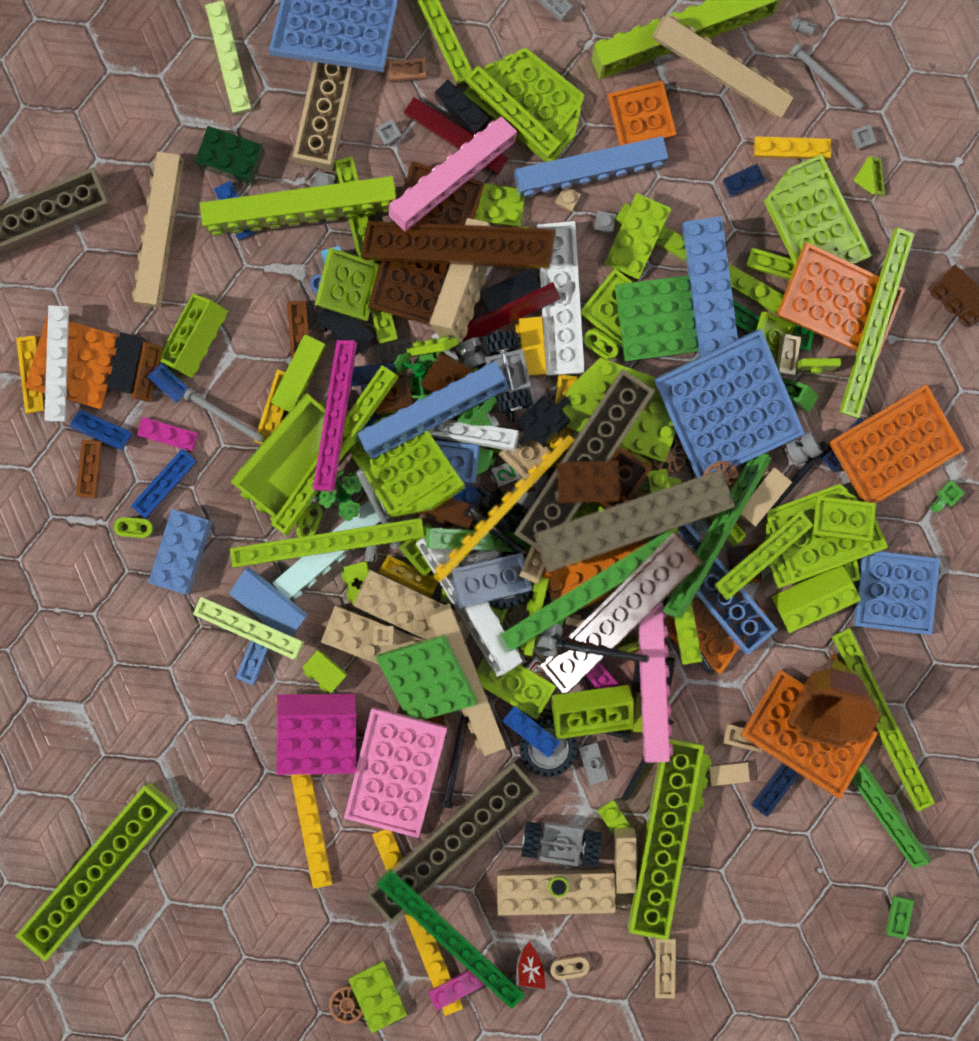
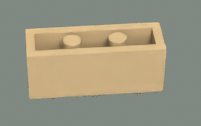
M775 467L765 470L761 477L762 480L756 486L739 516L751 527L757 526L792 483Z
M634 828L614 829L616 893H636V835Z

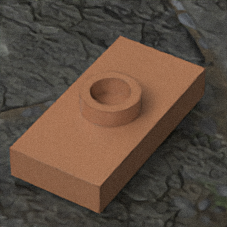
M425 58L388 61L389 81L427 79Z

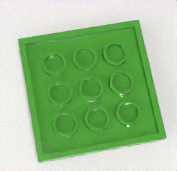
M689 275L615 285L625 362L698 352Z
M445 634L380 653L376 657L406 716L424 720L475 706L478 703Z

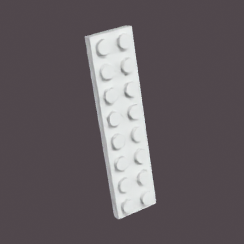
M575 221L538 224L537 228L555 229L556 231L550 269H540L541 287L553 282L561 298L542 308L546 376L584 374Z

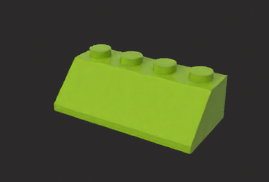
M192 294L162 349L160 362L192 378L198 371L203 357L206 356L211 342L216 338L217 331L225 321L228 310L209 299Z
M843 565L818 574L771 596L789 633L861 601Z
M629 685L552 695L556 739L633 729L634 701Z

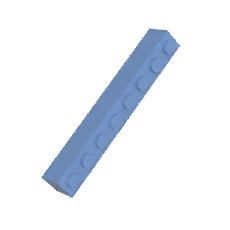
M663 136L517 168L514 172V178L519 197L525 196V198H528L542 191L543 193H550L560 187L561 189H568L578 183L586 185L591 180L598 179V181H604L609 179V176L616 175V177H622L627 175V172L634 171L635 173H640L649 167H653V169L661 168L668 160V154Z
M495 361L486 364L476 372L469 373L459 381H454L449 386L433 392L430 396L417 400L411 406L402 408L397 413L381 419L380 422L365 427L358 433V436L366 453L371 459H374L510 387Z

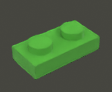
M893 895L885 934L907 939L914 900Z

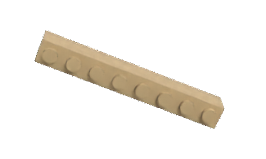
M670 14V16H663L651 36L653 40L775 118L783 117L794 98L789 95L790 91L782 86L777 87L774 85L775 81L767 76L763 78L754 67H746L743 65L744 61L736 56L732 58L727 54L728 51L721 46L715 47L711 44L712 40L704 35L698 36L695 34L696 30L691 26L686 25L684 27L679 23L680 20Z
M157 152L156 158L154 157L153 159L154 175L150 178L151 194L147 196L148 213L144 215L145 232L141 234L142 251L140 250L138 253V262L140 263L139 269H136L135 272L136 288H133L132 299L140 306L161 308L184 163L182 157L177 154Z
M450 603L428 611L429 618L426 621L429 629H434L436 636H433V638L445 634L478 700L475 706L462 709L464 716H468L470 719L468 726L471 734H476L477 740L474 741L478 751L482 750L484 756L505 749L506 746Z

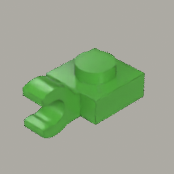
M949 480L936 493L939 499L929 508L936 513L941 511L945 505L952 507L965 493L952 480Z

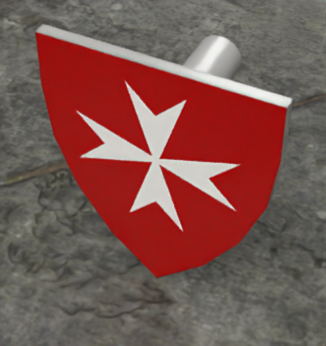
M529 941L521 950L517 962V973L512 975V980L517 982V986L546 990L541 960Z

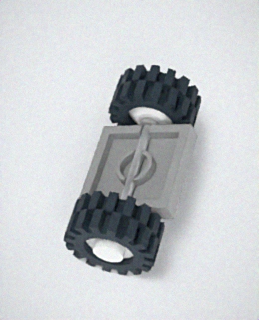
M504 331L485 337L483 343L486 355H490V357L485 358L486 364L496 361L510 387L497 394L499 395L496 397L499 413H510L531 407L533 405L530 389H527L531 388L523 349L516 350L520 348L517 332Z
M526 821L521 857L537 859L541 845L539 861L578 866L580 851H582L581 866L598 867L602 843L601 832L585 830L582 843L584 827L545 821L543 837H541L542 823Z

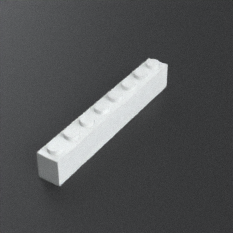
M426 537L416 543L434 574L436 573L434 569L441 562L445 564L449 560L448 554L452 550L427 549ZM460 561L455 566V568L463 567L465 565L462 563V561ZM450 573L442 581H439L497 677L523 662L517 649L510 651L500 635L505 631L501 627L498 617L490 609L489 602L460 609Z

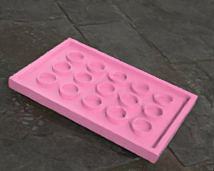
M372 707L344 818L419 838L447 726Z

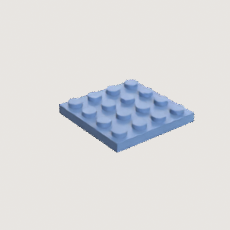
M881 551L861 558L860 580L858 581L857 588L861 601L856 602L853 626L932 635L940 559Z

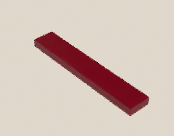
M413 97L404 111V115L460 150L464 143H469L474 138V135ZM500 154L485 167L499 175L509 158Z
M552 282L470 321L467 326V335L465 338L463 337L462 343L475 337L480 338L561 299L554 283Z

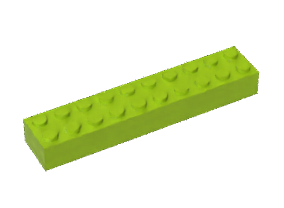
M706 0L701 5H691L685 11L680 13L673 12L671 15L677 17L680 20L679 23L684 27L688 25L696 30L695 34L698 36L704 35L712 38L775 14L781 0ZM660 18L652 20L643 27L638 25L627 33L619 32L611 39L607 40L604 38L596 42L593 48L592 62L599 80L672 53L671 50L651 38L660 22Z
M389 176L200 202L202 226L210 235L223 236L226 232L239 234L243 233V230L248 229L260 231L262 227L276 229L284 224L297 226L300 225V222L306 221L308 223H317L321 219L334 221L338 217L343 216L355 218L357 214L371 216L379 211L389 213V205L397 198L394 178Z
M670 737L669 744H672L673 756H669L670 762H658L636 877V893H633L627 926L629 933L663 940L669 939L704 746L701 743Z
M151 782L144 785L19 931L16 937L46 962L179 807Z

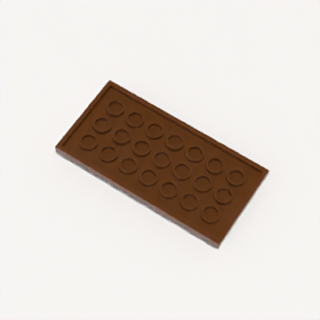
M411 161L402 195H404V192L409 187H414L423 176L429 175L434 167ZM472 178L469 179L416 223L465 225L467 218L475 220L485 182ZM381 261L368 308L431 326L429 323L451 264Z

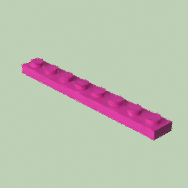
M337 340L313 485V489L316 491L334 492L357 349V342L354 340Z

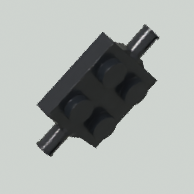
M543 395L517 420V423L526 433L518 443L524 447L532 439L544 448L571 422L570 418L562 410L571 401L564 396L561 401L555 403Z
M481 484L476 490L484 498L478 507L484 515L489 517L488 512L495 505L499 507L503 503L501 499L505 494L499 488L489 492ZM514 504L496 523V526L506 534L510 529L518 528L521 518L525 514Z

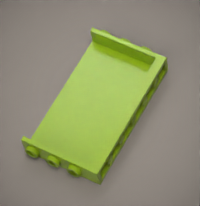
M307 393L230 480L232 484L242 491L240 493L242 497L247 501L252 499L256 503L255 507L263 514L265 512L272 516L270 518L271 521L275 519L319 454L326 404L322 401L318 403ZM357 437V438L354 440V442L352 443V445H353L356 441L358 442L360 439Z

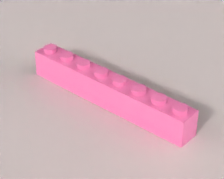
M502 117L496 121H491L484 131H479L469 143H464L459 151L455 154H450L444 163L435 166L429 175L423 176L414 187H409L399 199H394L389 205V217L404 231L408 230L514 144L517 131Z
M662 603L638 624L639 654H645L650 657L647 663L639 662L643 754L645 762H670L669 756H673L672 744H669L668 737L672 736L671 724L668 725V717H671V707L667 705V697H670V687L666 685V677H669V666L665 665V657H668V646H664V638H667V626H663V618H666V613L663 611L665 606Z

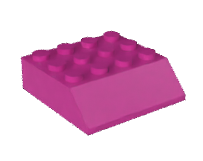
M277 694L276 774L356 773L355 694Z

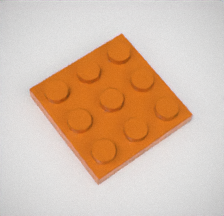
M663 80L607 94L619 146L663 136L664 140L676 137L677 134Z

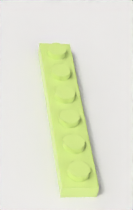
M224 1L207 4L205 7L232 113L237 115L252 111Z
M200 597L193 613L197 617L294 660H297L304 644L303 641L204 597Z

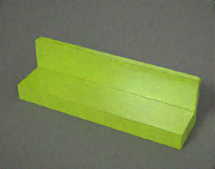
M308 335L303 336L271 400L272 404L290 412L300 401L327 348L324 343Z

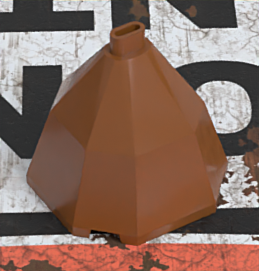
M832 654L826 663L808 677L794 705L789 723L792 727L795 726L801 739L841 748L845 747L848 741L857 739L858 743L865 742L881 719V713L860 676L840 662L836 654Z

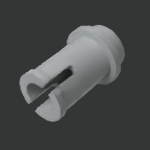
M798 16L797 18L793 17L790 28L794 32L797 30L811 36L816 24L802 20Z
M380 545L366 547L364 561L377 562V551Z

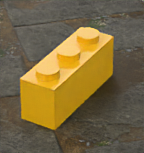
M542 317L519 318V324H515L517 335H520V348L517 350L523 349L529 378L546 377Z

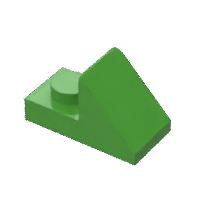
M493 396L466 410L458 421L473 426H492L486 413L491 411L497 399Z

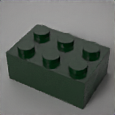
M207 126L195 162L201 169L253 186L265 150L262 144Z

